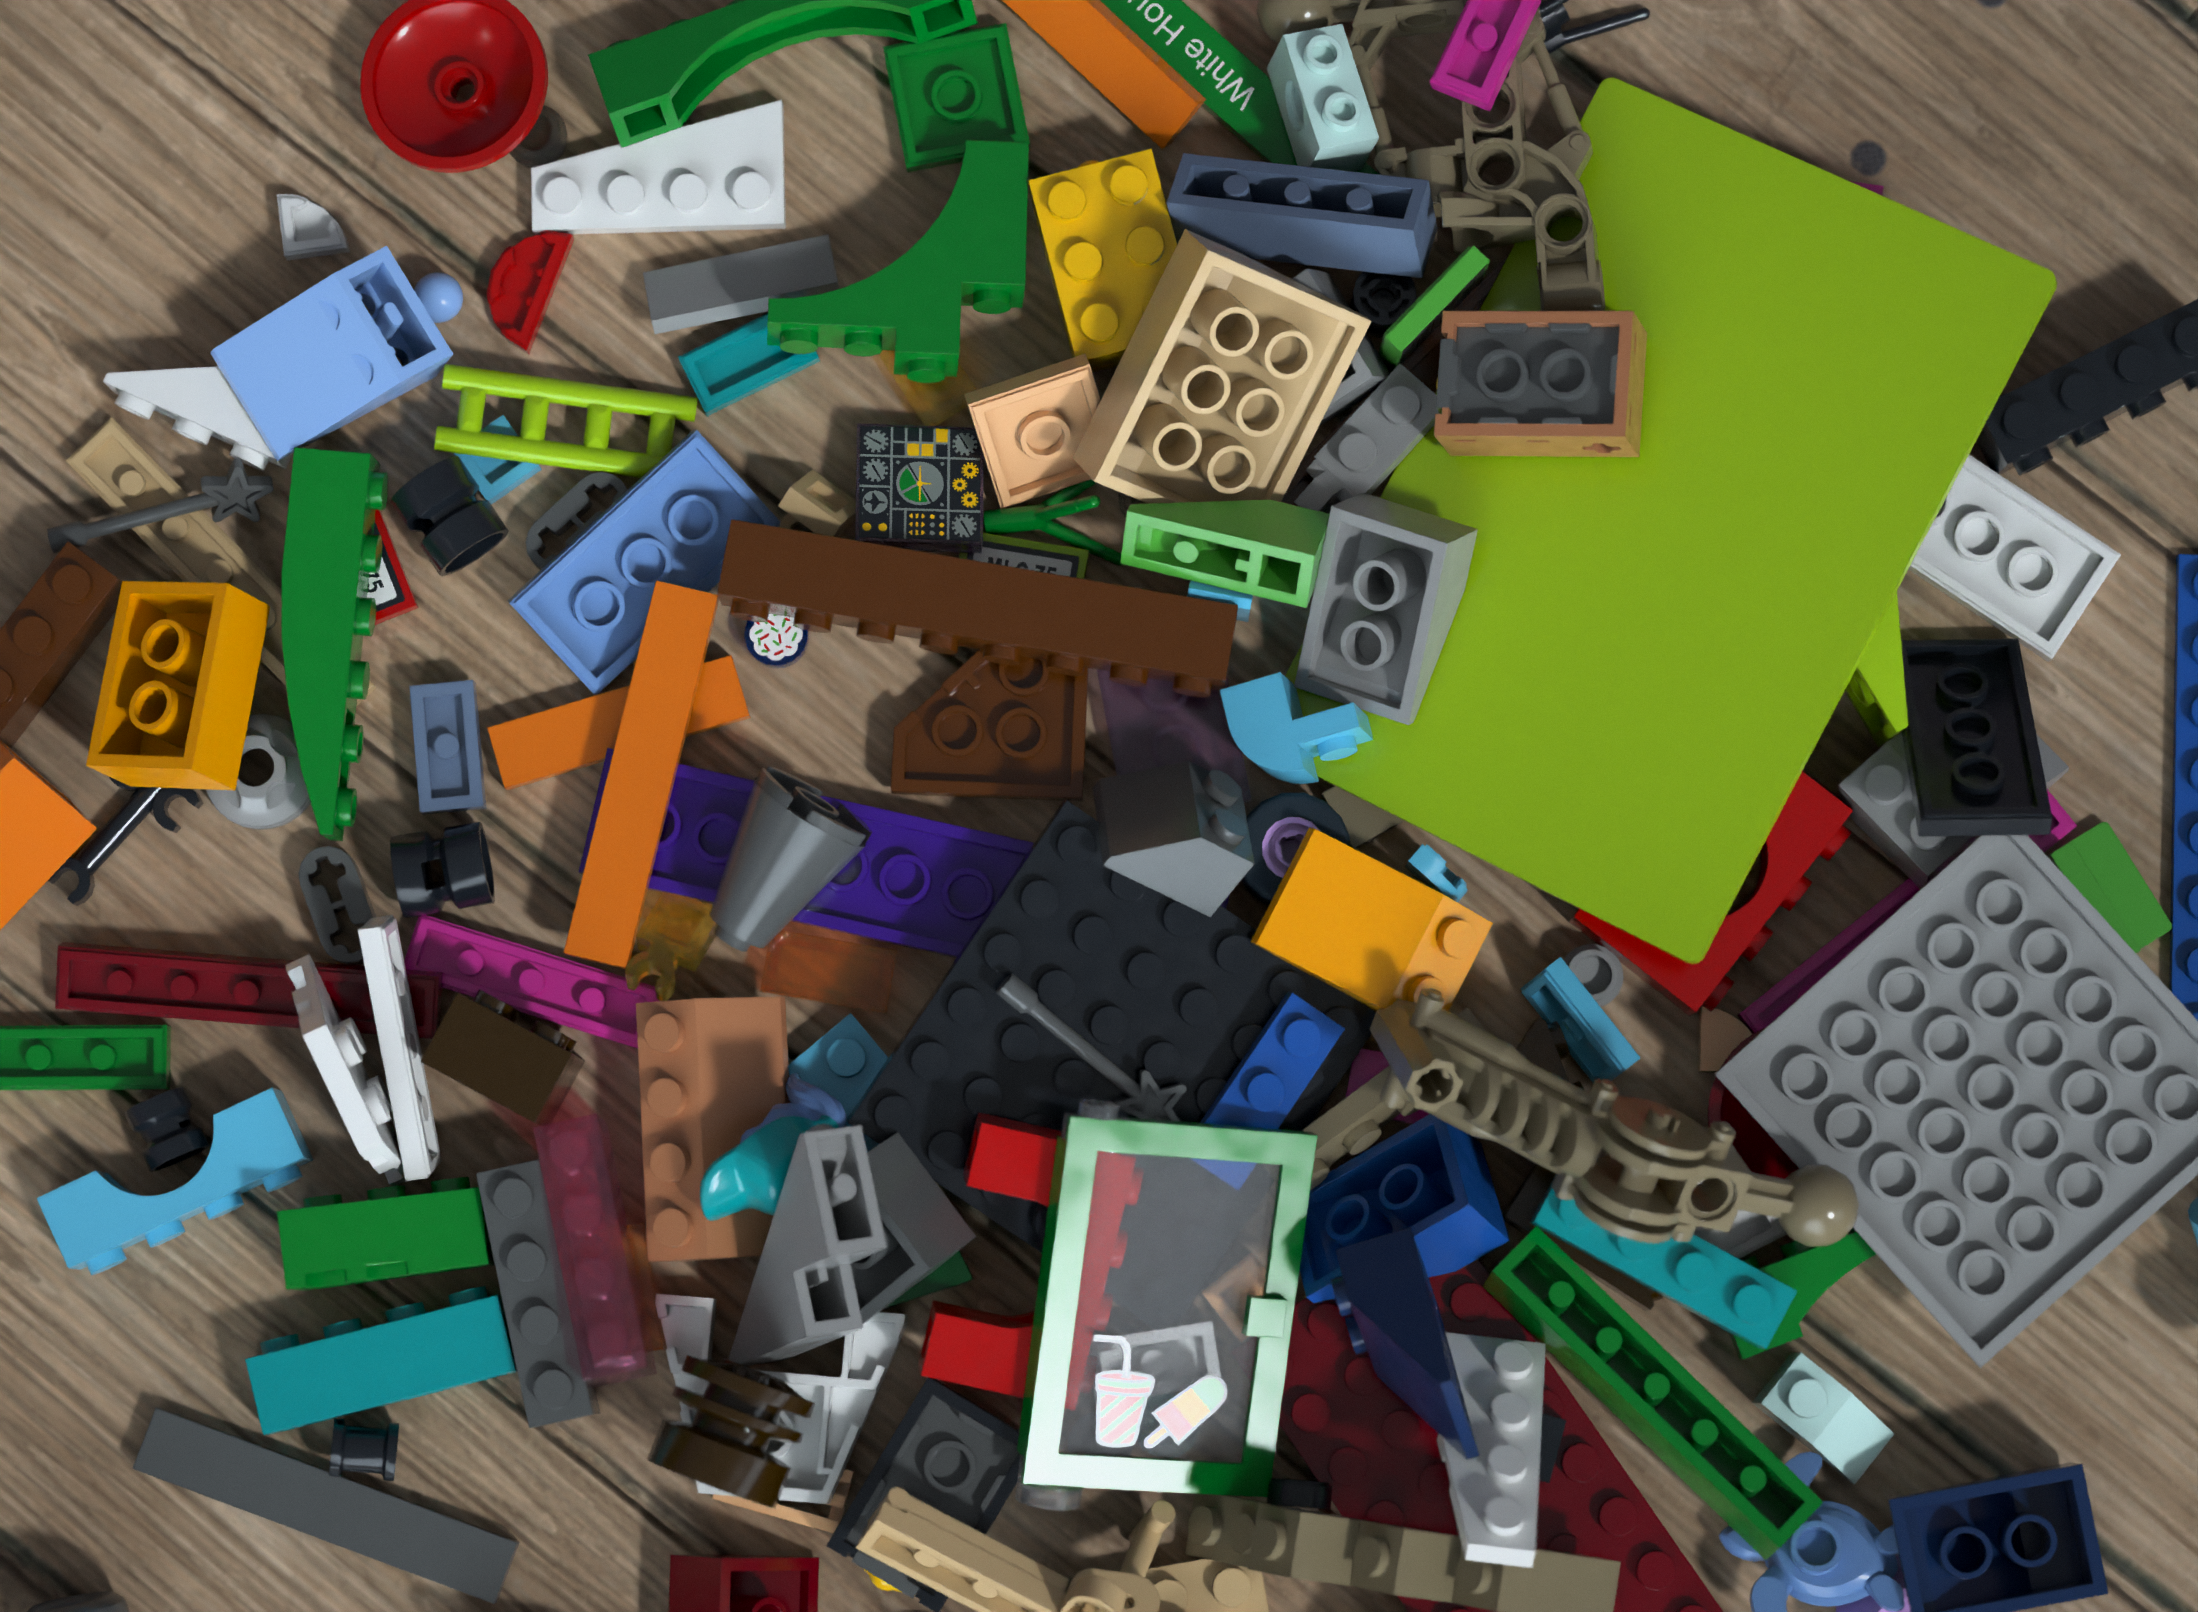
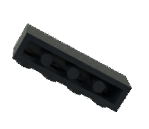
M2198 299L1999 397L1976 440L1989 467L1998 474H2002L2015 467L2019 476L2024 475L2051 461L2053 456L2050 449L2072 440L2075 448L2080 447L2109 432L2110 429L2106 422L2127 411L2131 419L2134 420L2157 409L2166 403L2163 393L2185 384L2188 392L2198 389Z

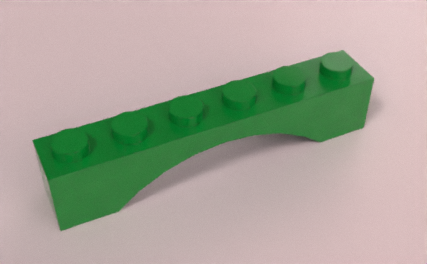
M734 0L723 8L691 19L674 21L665 28L631 40L614 42L607 48L588 54L618 141L621 148L681 128L698 104L725 79L749 63L784 47L817 38L844 35L891 37L921 44L978 24L972 0Z

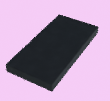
M2019 639L1901 640L1908 727L1901 732L1918 836L2050 835L2052 814Z

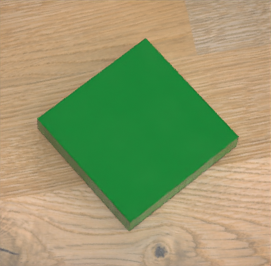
M1006 23L946 34L921 44L904 42L883 46L907 173L963 162L965 140L1027 142L1030 149Z

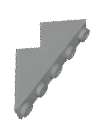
M819 1124L799 1135L728 1360L745 1366L783 1361L864 1328L850 1264L887 1248L861 1125L834 1129L829 1124Z

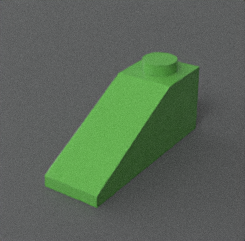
M1270 499L1130 504L1126 515L1120 564L1307 608L1315 588L1330 514Z

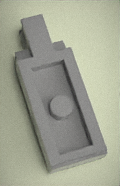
M1399 363L1314 456L1315 460L1306 469V472L1313 480L1294 503L1300 507L1329 513L1331 506L1361 493L1371 495L1435 425V414H1441L1436 408L1437 395Z

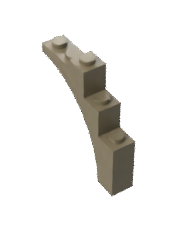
M1194 1494L1192 1513L1188 1522V1538L1185 1555L1243 1566L1250 1570L1288 1578L1347 1585L1391 1595L1456 1603L1494 1612H1613L1621 1564L1619 1561L1535 1547L1532 1567L1465 1560L1460 1535L1345 1517L1228 1495Z

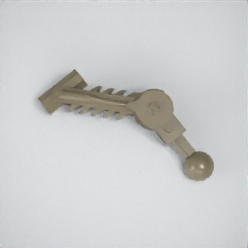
M1423 989L1417 1003L1397 999L1391 1006L1376 1011L1370 1031L1391 1067L1380 1095V1100L1387 1107L1400 1109L1403 1108L1405 1101H1407L1414 1108L1421 1109L1471 1136L1498 1142L1557 1174L1552 1185L1555 1195L1563 1200L1574 1199L1576 1207L1588 1219L1614 1234L1646 1243H1662L1669 1241L1670 1238L1678 1242H1690L1697 1226L1730 1232L1738 1210L1777 1217L1781 1228L1789 1237L1808 1247L1829 1246L1844 1238L1857 1221L1859 1202L1855 1187L1847 1176L1826 1164L1806 1165L1789 1174L1786 1179L1750 1172L1732 1145L1736 1132L1728 1123L1712 1122L1709 1128L1703 1127L1685 1114L1664 1104L1641 1098L1621 1097L1617 1095L1619 1092L1618 1087L1607 1079L1595 1080L1589 1093L1531 1063L1511 1044L1442 1009L1445 1001L1441 997V993L1435 989ZM1601 1148L1615 1159L1598 1157Z

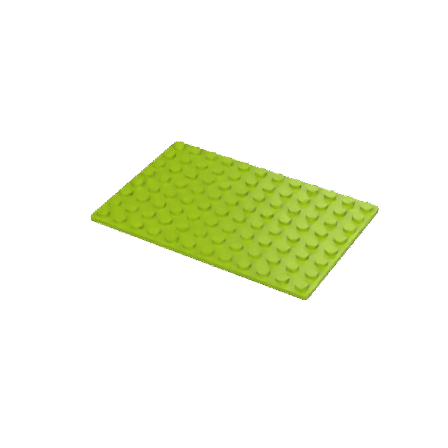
M1610 77L1600 83L1580 121L1583 131L1590 137L1593 154L1579 181L1583 185L1597 232L1598 257L1603 274L1605 311H1634L1647 332L1639 457L1450 456L1435 438L1433 426L1395 468L1380 498L1478 529L1465 591L1414 723L1406 725L1362 710L1368 716L1374 740L1358 744V751L1342 759L1323 761L1320 759V756L1313 757L1318 778L1686 963L1696 964L1706 955L2057 288V280L2054 273L2043 266L1622 80ZM1574 217L1560 218L1553 223L1549 236L1557 241L1565 242L1572 240L1580 233L1583 223ZM1536 239L1515 243L1479 311H1541L1540 288L1536 266H1538ZM1303 643L1285 675L1294 685ZM1296 688L1303 717L1345 705L1344 703Z

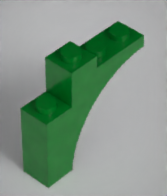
M965 140L964 158L955 187L939 217L925 235L889 266L864 280L818 295L797 298H768L767 345L780 346V349L793 354L812 353L817 351L818 347L844 348L846 353L861 357L875 356L880 354L882 350H894V374L907 375L908 379L919 383L940 382L945 379V376L957 377L960 354L961 306H973L974 310L985 314H1001L1009 311L1011 308H1022L1026 282L1029 143Z

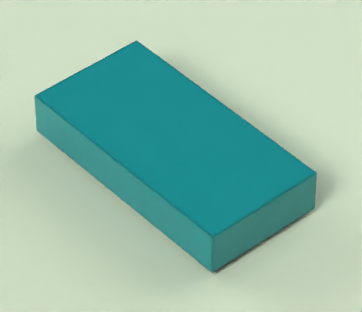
M767 313L679 356L678 359L706 416H709L820 362L817 352L793 354L780 349V346L767 345Z

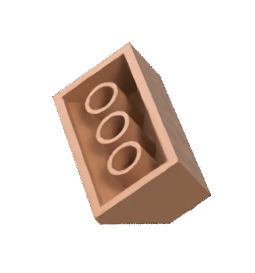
M785 997L694 998L636 1003L648 1262H688L761 1257L773 1215L755 1209H746L719 1220L710 1221L704 1216L701 1209L700 1186L701 1180L709 1166L718 1157L740 1144L741 1137L745 1131L759 1126L774 1105L790 1103L786 1092L789 1064Z

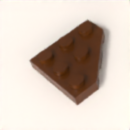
M978 650L941 684L942 687L894 727L891 775L892 794L1063 801L1065 799L1083 802L1089 668H1084L1082 676L1064 675L1047 670V661L1021 657L1020 665H1006L983 659V650Z

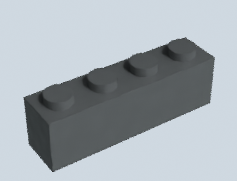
M538 1159L476 1173L529 1428L599 1414L597 1394L548 1162Z

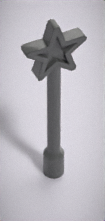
M234 458L226 476H203L201 478V488L204 492L202 494L86 524L75 521L48 528L49 543L53 553L61 551L67 541L75 547L86 545L87 541L92 538L211 507L214 522H220L235 512L240 513L253 522H259L260 510L256 500L274 491L273 479L271 476H247L242 460Z
M1014 973L1008 975L996 990L1000 997L1018 1012L1030 1014L1128 1096L1114 1102V1106L1117 1109L1140 1119L1179 1121L1172 1107L1187 1091L1182 1083L1159 1089L1149 1071L1145 1069L1139 1071V1084L1136 1083L1039 1002L1038 994Z

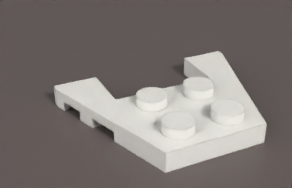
M656 1294L655 1305L658 1318L661 1319L667 1345V1358L670 1371L674 1376L675 1385L703 1395L708 1381L688 1374L681 1369L687 1355L699 1359H712L717 1299ZM879 1312L863 1324L864 1328L845 1335L842 1374L840 1377L761 1371L784 1380L804 1399L815 1403L810 1419L783 1409L779 1415L777 1423L804 1434L801 1443H788L770 1439L766 1452L780 1459L791 1468L779 1500L830 1504L906 1329L908 1315ZM680 1402L682 1422L692 1424L697 1411ZM696 1481L698 1493L735 1496Z

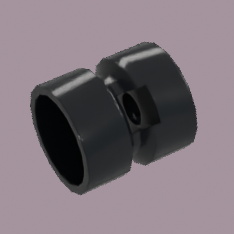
M458 456L447 458L422 471L403 485L390 501L410 531L423 532L425 536L420 547L441 576L455 573L477 561L496 547L509 532L488 500H476L475 495L479 485Z
M481 822L445 827L441 838L434 839L427 831L391 836L390 853L394 883L400 909L405 918L440 913L447 901H452L459 909L493 904L495 902L491 858ZM441 858L445 881L433 882L430 861Z

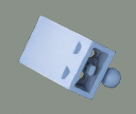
M385 246L331 274L218 345L210 353L276 461H279L294 453V447L303 448L436 377L452 357L453 352L435 323L447 322L459 313L463 304V291L460 284L452 276L441 272L425 275L417 282L413 289L389 248ZM397 357L402 361L403 367H402V365L400 364V362H399V360L397 359Z

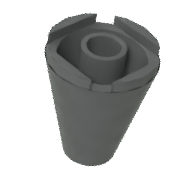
M768 766L767 769L763 767L758 777L754 780L709 914L712 920L718 924L714 930L715 935L728 945L743 952H747L751 945L765 948L866 846V842L872 834L867 824L841 803L836 810L831 804L820 798L823 792L813 785L775 767Z

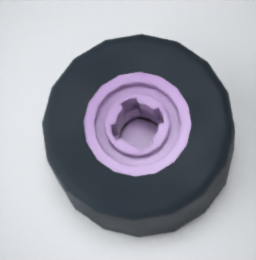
M1280 793L1261 801L1246 816L1255 864L1242 878L1243 884L1260 902L1270 905L1309 827L1317 829L1350 846V836L1342 817L1326 801L1306 793Z

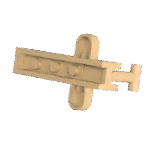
M900 1487L890 1489L867 1522V1526L863 1530L856 1549L977 1612H1158L1160 1605L1158 1591L1145 1576L1162 1534L1175 1519L1176 1513L1174 1507L1169 1502L1164 1500L1154 1502L1130 1532L1129 1542L1131 1545L1119 1572L1094 1568L1084 1569L1075 1575L1068 1586L1069 1578L910 1496L907 1491Z

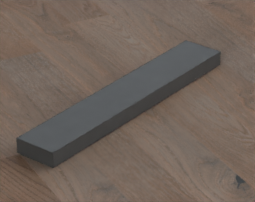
M155 1408L132 1468L496 1604L519 1545V1542L342 1475H339V1477L329 1476V1471L162 1408Z

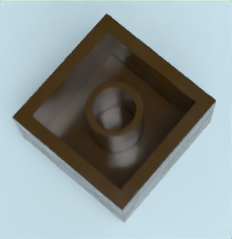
M480 989L474 1000L457 993L420 1062L524 1118L549 1129L585 1062L571 1053L577 1042L538 1020L535 1021L530 1031L519 1026L515 1021L520 1011Z

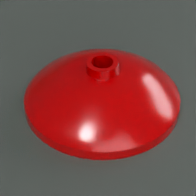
M409 0L394 10L375 32L366 50L360 75L363 108L371 127L380 140L393 153L406 162L425 170L442 173H460L479 169L496 162L515 149L538 120L548 88V64L542 42L525 15L507 0ZM467 84L474 85V93L469 99L465 101L456 100V94L462 86Z

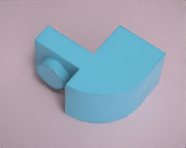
M1281 672L1220 690L1228 727L1238 748L1267 774L1284 782L1293 784L1319 782L1313 757L1320 756V759L1323 761L1342 759L1358 751V744L1374 740L1368 716L1354 702L1303 717L1297 689Z

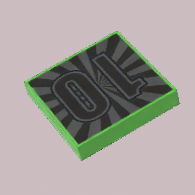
M1474 245L1472 247L1468 246L1384 333L1378 353L1390 372L1399 363L1402 364L1442 323L1443 311H1453L1482 282L1490 260Z

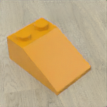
M1309 827L1251 942L1312 977L1364 1003L1375 1012L1391 1006L1397 999L1417 1003L1423 989L1439 991L1445 1001L1442 1009L1449 1011L1493 923L1446 895L1317 829Z

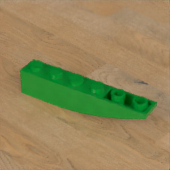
M294 447L282 564L281 638L287 699L300 767L319 833L329 840L343 841L344 826L353 827L357 812L356 788H348L350 765L351 763L360 762L363 750V726L355 724L357 699L365 700L369 689L370 666L368 661H361L363 636H372L375 627L376 601L375 598H367L369 573H378L381 565L382 537L381 535H373L376 510H385L387 504L388 474L387 472H380V463L370 453Z

